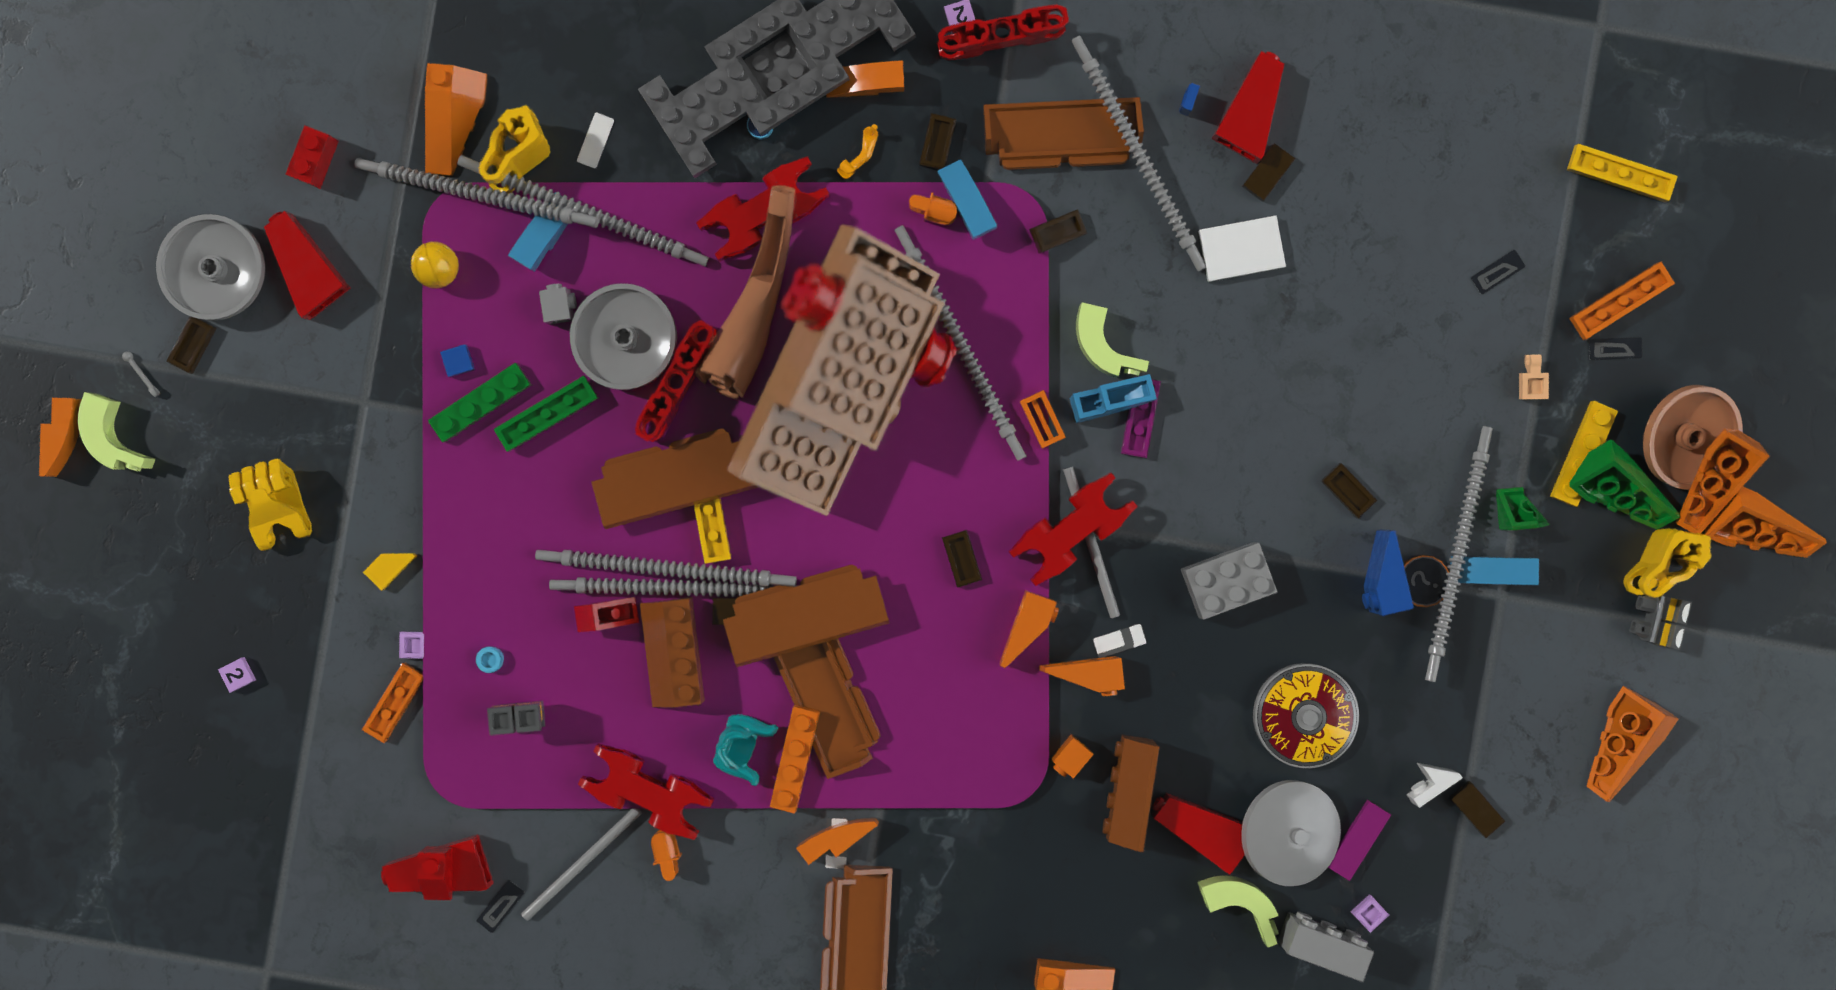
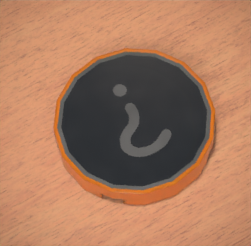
M1418 555L1403 563L1414 606L1429 607L1443 600L1441 597L1442 594H1445L1443 587L1447 586L1444 580H1448L1446 573L1449 571L1442 561L1433 556Z

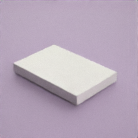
M1277 216L1198 231L1203 260L1206 264L1205 271L1208 282L1286 267Z

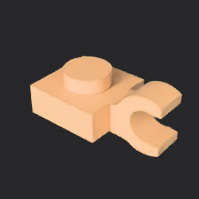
M1525 355L1527 373H1519V399H1549V373H1541V355Z

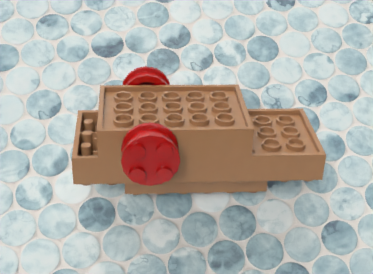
M841 224L822 267L817 264L809 265L805 269H798L795 273L794 282L783 299L782 307L785 309L786 316L796 323L727 471L827 516L860 444L876 450L887 425L898 415L901 406L900 398L909 378H914L915 382L921 387L938 385L944 380L945 373L956 354L957 348L954 346L952 337L946 333H936L935 328H933L944 306V302L931 296V292L940 274L858 228Z

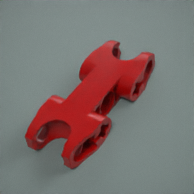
M1061 5L1041 6L1024 10L1021 14L988 21L971 20L947 26L938 33L939 42L937 46L940 58L945 60L965 59L982 55L985 51L1020 44L1030 46L1058 39L1066 32L1065 26L1069 23L1067 8ZM1052 11H1058L1062 14V16L1049 13ZM1054 20L1059 24L1051 25L1048 21ZM999 28H1005L1009 31L1010 35L1006 38H1000L996 35L995 31ZM948 32H954V34L944 36ZM955 41L957 45L949 46L946 42ZM944 50L947 51V52H956V53H954V54H952V55H949V54L945 53Z
M808 157L781 165L762 178L768 189L752 199L742 203L738 194L731 195L717 203L705 216L696 222L701 231L717 225L725 226L729 230L728 242L715 253L719 262L746 253L762 243L763 236L759 229L766 225L771 187L781 185L795 189L792 224L810 215L816 207L830 196L826 187L812 193H804L797 188L798 177L812 165Z
M699 320L689 328L676 350L674 360L657 390L647 401L636 422L635 433L637 436L651 442H655L664 436L678 412L680 403L696 377L695 372L717 333V330L711 325ZM703 330H707L708 337L706 341L699 342L697 339L698 334ZM687 355L694 358L692 363L686 360ZM675 375H681L683 378V385L678 389H673L670 383L671 378ZM661 401H665L668 405L666 409H663L660 405ZM650 421H653L656 424V429L649 435L646 427Z
M1112 472L1094 482L1086 484L1074 493L1068 500L1075 510L1060 522L1052 526L1046 517L1029 528L1008 551L1013 558L1029 549H1035L1041 553L1043 558L1042 567L1030 579L1035 586L1053 576L1059 575L1077 560V557L1070 549L1090 533L1094 532L1098 539L1102 541L1120 528L1128 516L1138 507L1134 501H1130L1117 509H1110L1105 505L1103 500L1104 491L1116 479Z
M600 743L596 745L593 752L608 763L610 769L609 776L603 780L582 776L578 782L580 787L593 795L598 801L616 809H622L626 800H629L652 811L648 823L667 834L696 839L699 830L684 819L683 808L690 803L711 807L715 798L698 787L694 782L679 775L671 774L667 783H664L641 772L640 770L645 760L625 749H618Z

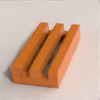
M1044 390L1019 401L1041 449L1066 438ZM1041 398L1058 436L1053 437L1036 399ZM1029 402L1032 403L1049 439L1047 441H1044L1027 405Z

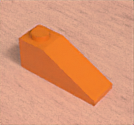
M1025 590L999 663L1001 667L1006 668L1048 628L1050 622H1055L1059 608L1055 607L1057 603L1055 600Z
M1117 656L1039 665V669L1042 672L1101 692L1102 696L1117 695V690L1125 689L1122 658Z
M1037 958L1034 985L1036 990H1113L1115 968Z

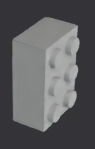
M1258 542L1243 545L1181 569L1198 618L1203 620L1277 593L1263 551Z
M1297 911L1296 915L1288 912L1278 938V943L1288 955L1361 982L1364 981L1374 952L1367 945L1368 942L1361 939L1360 934L1346 929L1345 933L1336 929V925L1323 920L1319 924L1313 921L1311 916Z

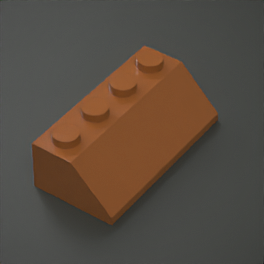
M693 597L640 603L652 707H682L702 704L705 701Z
M1122 735L1121 741L1116 742L1115 756L1118 757L1117 767H1112L1111 782L1114 783L1113 793L1109 792L1107 797V808H1110L1109 819L1105 818L1103 823V834H1106L1108 842L1138 852H1143L1159 753V746L1153 739Z

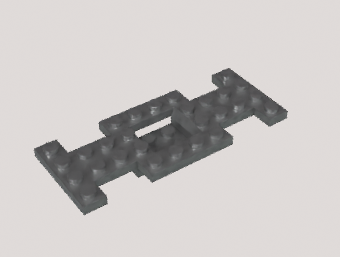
M776 0L704 46L718 69L675 96L672 95L660 75L638 88L691 174L696 178L717 165L703 142L746 115L750 118L761 136L850 80L837 59L841 54L879 30L893 51L916 38V34L894 0H824L809 11L805 10L800 0ZM786 29L787 33H785L778 39L774 40L767 46L763 47L756 53L752 54L745 60L742 59L744 55L748 54L755 48L759 47L760 45H762L763 43L770 40L771 38H773L774 36H776L777 34L781 33Z

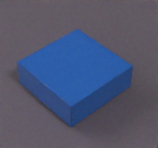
M1191 83L1187 87L1179 108L1180 114L1188 116L1192 111L1200 88L1199 85Z
M464 344L440 352L448 377H454L475 370L468 345Z

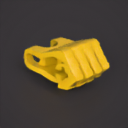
M528 106L511 110L507 109L498 119L499 125L490 137L489 149L480 163L479 173L494 191L497 189L500 192L506 191L507 194L512 193L515 188L510 190L508 185L504 188H499L497 184L501 183L509 172L511 176L516 174L517 178L520 179L550 154V146L538 123L539 120ZM508 136L516 141L518 145L505 151L504 141ZM491 165H495L498 170L493 175L487 174V170Z
M279 458L269 461L268 464L266 462H259L254 467L248 466L241 469V473L235 472L229 475V490L234 504L246 502L250 511L249 530L259 550L267 551L272 549L276 541L273 525L277 523L290 528L297 538H305L311 535V522L304 507L295 474Z
M1670 528L1654 531L1640 561L1624 577L1623 583L1626 590L1634 595L1645 594L1648 597L1655 598L1662 596L1676 583L1688 580L1698 569H1702L1711 558V537L1700 533ZM1671 559L1676 560L1683 568L1679 571L1669 572ZM1636 576H1641L1638 581L1639 588H1634L1632 583Z

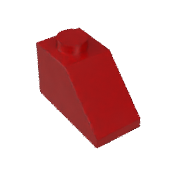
M635 597L574 606L578 632L598 631L639 623Z
M426 846L418 852V882L424 900H452L453 847Z

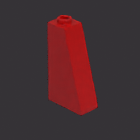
M1263 51L1256 57L1212 137V140L1256 164L1262 160L1265 154L1284 63L1279 61L1280 58L1272 52L1264 53Z
M283 211L270 217L269 223L264 226L269 242L298 314L303 319L311 320L351 288L293 214Z
M1168 793L1163 798L1159 796L1153 803L1151 815L1154 819L1229 875L1245 856L1241 837L1243 821Z
M479 834L441 845L453 847L452 891H483L494 884ZM418 853L389 861L382 866L381 878L383 884L388 886L389 892H422L418 882Z

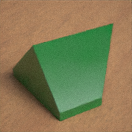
M1523 487L1497 489L1499 530L1533 529L1550 525L1524 494Z

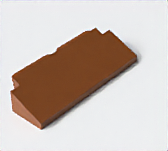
M1140 97L1117 98L1116 102L1121 103L1120 109L1125 110L1123 115L1125 117L1128 116L1127 122L1132 123L1131 129L1136 130L1134 135L1139 136L1138 142L1142 143L1144 128ZM1103 99L984 105L986 155L999 154V166H1003L1006 170L1056 168L1065 162H1069L1073 167L1125 164L1127 159H1129L1130 153L1128 150L1130 147L1129 145L1125 146V139H1121L1123 134L1121 132L1118 133L1119 127L1114 126L1115 120L1110 119L1112 114L1107 113L1108 107L1103 106L1105 102Z
M717 429L673 441L669 449L661 450L660 447L655 446L608 459L604 466L601 467L604 478L591 482L603 527L605 530L758 488L757 485L727 471L740 441L732 443L729 432L726 433L724 429Z
M848 565L803 578L800 585L796 587L778 585L739 596L735 604H733L736 616L723 619L736 667L889 624L877 577L873 576L863 579L861 569H857L855 565Z
M839 639L775 656L774 660L794 705L820 711L812 745L827 779L862 767L873 759L868 747L878 742L880 732L861 689L852 685L850 679L853 677V671Z
M844 865V877H832V881L826 884L823 936L829 940V947L824 948L822 951L820 990H887L893 868Z

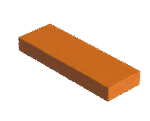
M405 662L402 663L362 730L382 743H386L422 685L423 673Z

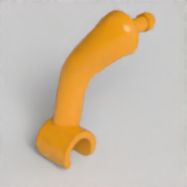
M876 124L863 130V145L860 154L851 162L845 159L840 163L837 172L844 179H849L860 166L871 158L878 138V127Z

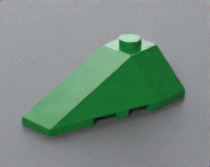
M1612 439L1588 452L1569 483L1570 487L1586 501L1593 504L1595 502L1604 504L1610 511L1616 512L1618 510L1630 515V519L1657 530L1680 518L1678 511L1629 454Z

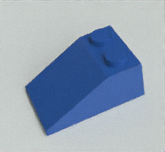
M1385 529L1376 531L1364 582L1365 593L1362 594L1364 607L1369 609V612L1382 616L1414 608L1396 531Z

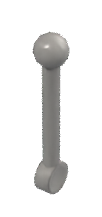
M129 351L122 354L123 360L130 363L149 388V392L154 397H157L160 394L159 390L152 385L133 360V354Z

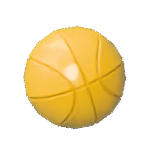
M436 241L427 242L419 246L413 253L411 270L417 281L429 288H443L456 278L459 262L454 251L446 244Z

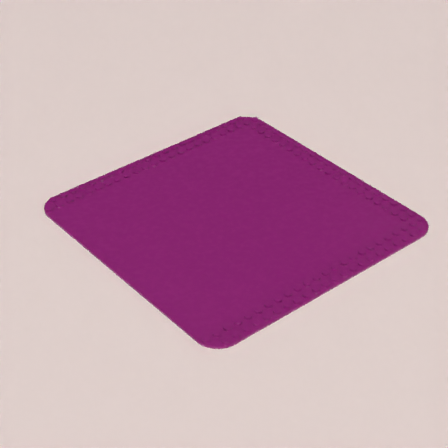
M488 182L472 183L473 186L478 184L480 188L482 186H485L487 189L491 188ZM797 182V188L801 192L812 193L826 187L830 196L816 207L810 215L792 224L783 280L768 340L760 364L743 398L740 395L738 399L724 396L716 392L717 387L709 380H707L706 384H703L696 376L664 436L655 442H651L636 435L635 425L647 401L657 390L668 368L655 381L637 389H612L593 381L581 370L573 356L570 345L572 321L550 325L544 323L539 291L547 290L546 286L551 284H562V287L570 289L571 293L575 294L577 308L573 309L575 315L581 303L598 289L613 284H633L654 293L670 310L677 330L676 350L689 328L699 320L711 325L718 332L744 291L757 259L761 243L746 253L719 262L715 253L728 242L729 230L725 226L717 225L701 231L696 222L705 216L717 203L731 195L738 194L742 203H745L767 190L768 188L765 183H531L532 185L538 183L539 188L545 186L547 191L552 189L553 193L559 192L562 197L566 195L569 200L574 198L576 203L581 201L583 206L588 204V208L594 206L595 211L601 209L603 214L608 212L610 217L615 215L617 220L623 218L624 223L630 221L631 226L637 224V228L641 229L644 227V231L648 232L651 230L653 235L658 233L659 237L665 236L668 241L673 239V243L681 242L685 244V248L709 257L706 267L682 257L680 259L672 257L670 252L665 254L664 249L658 251V247L654 246V248H651L649 243L644 245V241L637 242L636 238L630 239L629 235L624 237L622 232L616 234L615 229L609 231L608 226L602 228L600 223L595 228L572 222L567 224L552 250H548L534 272L508 256L517 240L535 217L534 213L528 214L527 211L521 212L520 209L514 211L513 207L507 209L506 205L504 207H500L499 204L494 206L492 202L487 204L485 201L480 202L478 199H466L465 196L459 197L458 194L452 195L451 192L449 194L442 193L429 208L422 231V244L434 241L446 244L454 251L459 262L457 276L449 285L443 288H429L422 285L423 761L426 775L433 788L447 801L460 807L471 809H616L598 801L593 795L578 785L582 776L599 780L608 778L610 772L608 763L593 752L596 745L600 743L618 749H625L641 757L645 762L640 771L655 779L667 783L670 775L676 774L694 782L698 787L715 798L711 807L690 803L685 805L683 809L771 808L770 803L794 702L774 657L736 667L733 654L730 653L731 647L725 626L712 625L713 598H738L739 594H736L735 597H732V594H728L727 597L721 594L718 597L716 593L713 596H709V593H706L705 596H702V593H698L697 596L694 593H691L690 596H687V593H683L682 596L676 593L673 596L671 592L668 595H664V592H661L660 595H657L656 592H653V595H650L649 592H646L645 595H642V592H638L637 595L631 592L628 595L626 591L623 594H619V591H616L615 594H612L611 591H608V594H605L604 591H601L600 594H597L596 591H593L592 594L589 591H586L585 594H578L573 590H550V580H576L578 577H585L587 580L593 578L594 581H597V578H601V581H604L605 578H608L609 581H612L613 578L616 581L623 578L625 582L629 578L632 582L635 579H638L639 582H642V579H646V582H649L650 579H653L654 582H657L658 579L664 582L667 579L671 583L675 579L677 583L680 580H683L684 583H687V580H690L691 583H694L695 580H698V583H702L703 580L699 576L696 579H693V576L686 578L685 575L679 578L678 574L671 577L669 573L667 576H664L663 573L656 575L655 572L649 575L648 571L642 574L640 570L637 573H634L633 570L627 572L626 569L620 572L618 568L612 571L611 567L605 570L603 566L600 569H597L596 566L589 568V565L583 568L581 564L578 567H575L574 564L563 566L561 562L536 560L535 554L536 550L556 552L572 550L573 553H576V551H579L580 554L587 552L588 555L593 552L595 556L601 553L603 557L606 554H609L610 557L616 555L617 558L623 555L625 559L631 556L632 560L638 557L640 561L646 558L647 561L653 559L654 562L660 559L662 563L668 560L670 564L672 561H676V564L683 562L684 565L690 562L691 566L697 563L699 567L705 564L694 505L605 530L591 482L604 478L601 467L604 466L608 459L655 446L660 447L661 450L669 449L673 441L717 429H724L726 433L729 432L732 443L741 441L796 323L786 316L782 302L794 282L797 270L800 268L805 269L809 265L814 264L822 267L841 224L858 228L905 255L906 251L894 231L896 228L904 225L915 248L920 249L922 253L921 259H925L924 265L929 266L931 270L940 274L935 286L938 285L940 287L938 292L943 293L942 299L947 300L945 305H949V312L954 313L952 318L957 319L956 325L961 326L959 331L964 332V339H968L966 344L971 345V352H975L973 357L974 359L978 358L977 365L982 366L980 370L985 372L984 378L989 379L987 383L992 385L991 391L996 392L994 397L999 398V405H1003L1001 410L1006 411L1005 417L1010 418L1009 424L1014 425L1016 429L1014 434L1026 457L1017 461L1006 439L1000 436V427L995 426L997 421L992 420L993 414L988 413L990 408L985 407L986 401L981 400L983 395L978 394L979 388L974 387L976 382L971 381L972 375L967 374L969 369L964 367L965 361L960 360L962 356L957 354L956 351L945 373L944 380L940 384L921 387L915 382L914 378H909L900 398L901 406L898 415L887 425L876 450L860 444L827 516L760 486L752 490L721 498V504L732 559L707 563L705 565L707 568L709 565H713V568L719 565L721 569L727 566L728 570L735 567L737 571L739 568H742L743 571L750 569V572H754L757 569L758 573L761 570H768L771 574L797 576L796 585H800L803 578L848 565H855L857 569L860 568L863 579L873 576L877 577L889 624L838 638L853 671V677L850 679L852 685L861 689L880 732L878 742L868 747L873 759L862 767L827 779L812 745L798 808H1005L1029 798L1041 785L1049 764V674L1039 669V665L1049 664V626L1006 668L1001 667L999 663L1025 590L1049 598V579L1037 586L1030 580L1042 567L1043 558L1041 553L1035 549H1029L1013 558L1008 552L1020 540L1023 534L1038 521L1045 517L1049 521V446L1041 449L1019 402L1044 390L1049 400V250L1039 254L1029 231L1033 227L1046 223L1047 219L1034 197L1012 184L974 182L991 212L997 228L972 240L958 212L952 224L940 225L927 220L924 222L923 214L910 209L909 199L912 195L930 198L931 192H933L935 196L951 200L943 182ZM502 183L497 184V187L504 188ZM516 188L512 192L514 196L520 195L521 199L524 197L523 191L517 193ZM530 194L526 195L528 200L530 199ZM765 226L759 229L762 236L764 235ZM939 315L933 328H935L936 333H946L948 330L942 327L944 322L939 321V318H941ZM703 330L698 334L697 339L699 342L706 341L708 331ZM464 344L468 345L475 370L454 377H448L440 352ZM687 355L686 360L692 363L694 358ZM518 363L532 385L447 442H442L428 420L512 364ZM675 375L671 378L672 388L678 389L683 385L681 375ZM580 377H587L599 397L598 400L512 451L507 452L494 428ZM1041 398L1036 399L1049 426V415ZM661 401L660 405L663 409H666L668 405L665 401ZM1027 403L1044 441L1049 440L1032 403ZM650 421L646 427L649 435L656 429V424L653 421ZM967 530L982 580L957 588L942 537ZM707 577L704 578L706 583L710 582ZM712 578L713 583L716 584L715 578ZM635 597L639 623L598 631L578 632L574 606ZM693 597L705 701L702 704L691 706L652 707L640 603ZM488 646L499 648L504 655L502 667L493 673L481 671L476 664L478 652ZM543 700L545 727H542V730L490 735L487 708L498 704ZM743 714L765 724H775L778 726V731L773 736H757L756 746L747 763V766L759 774L757 786L751 785L745 779L721 771L713 763L716 745L721 733L726 729L728 717L731 715ZM626 800L622 809L646 808Z

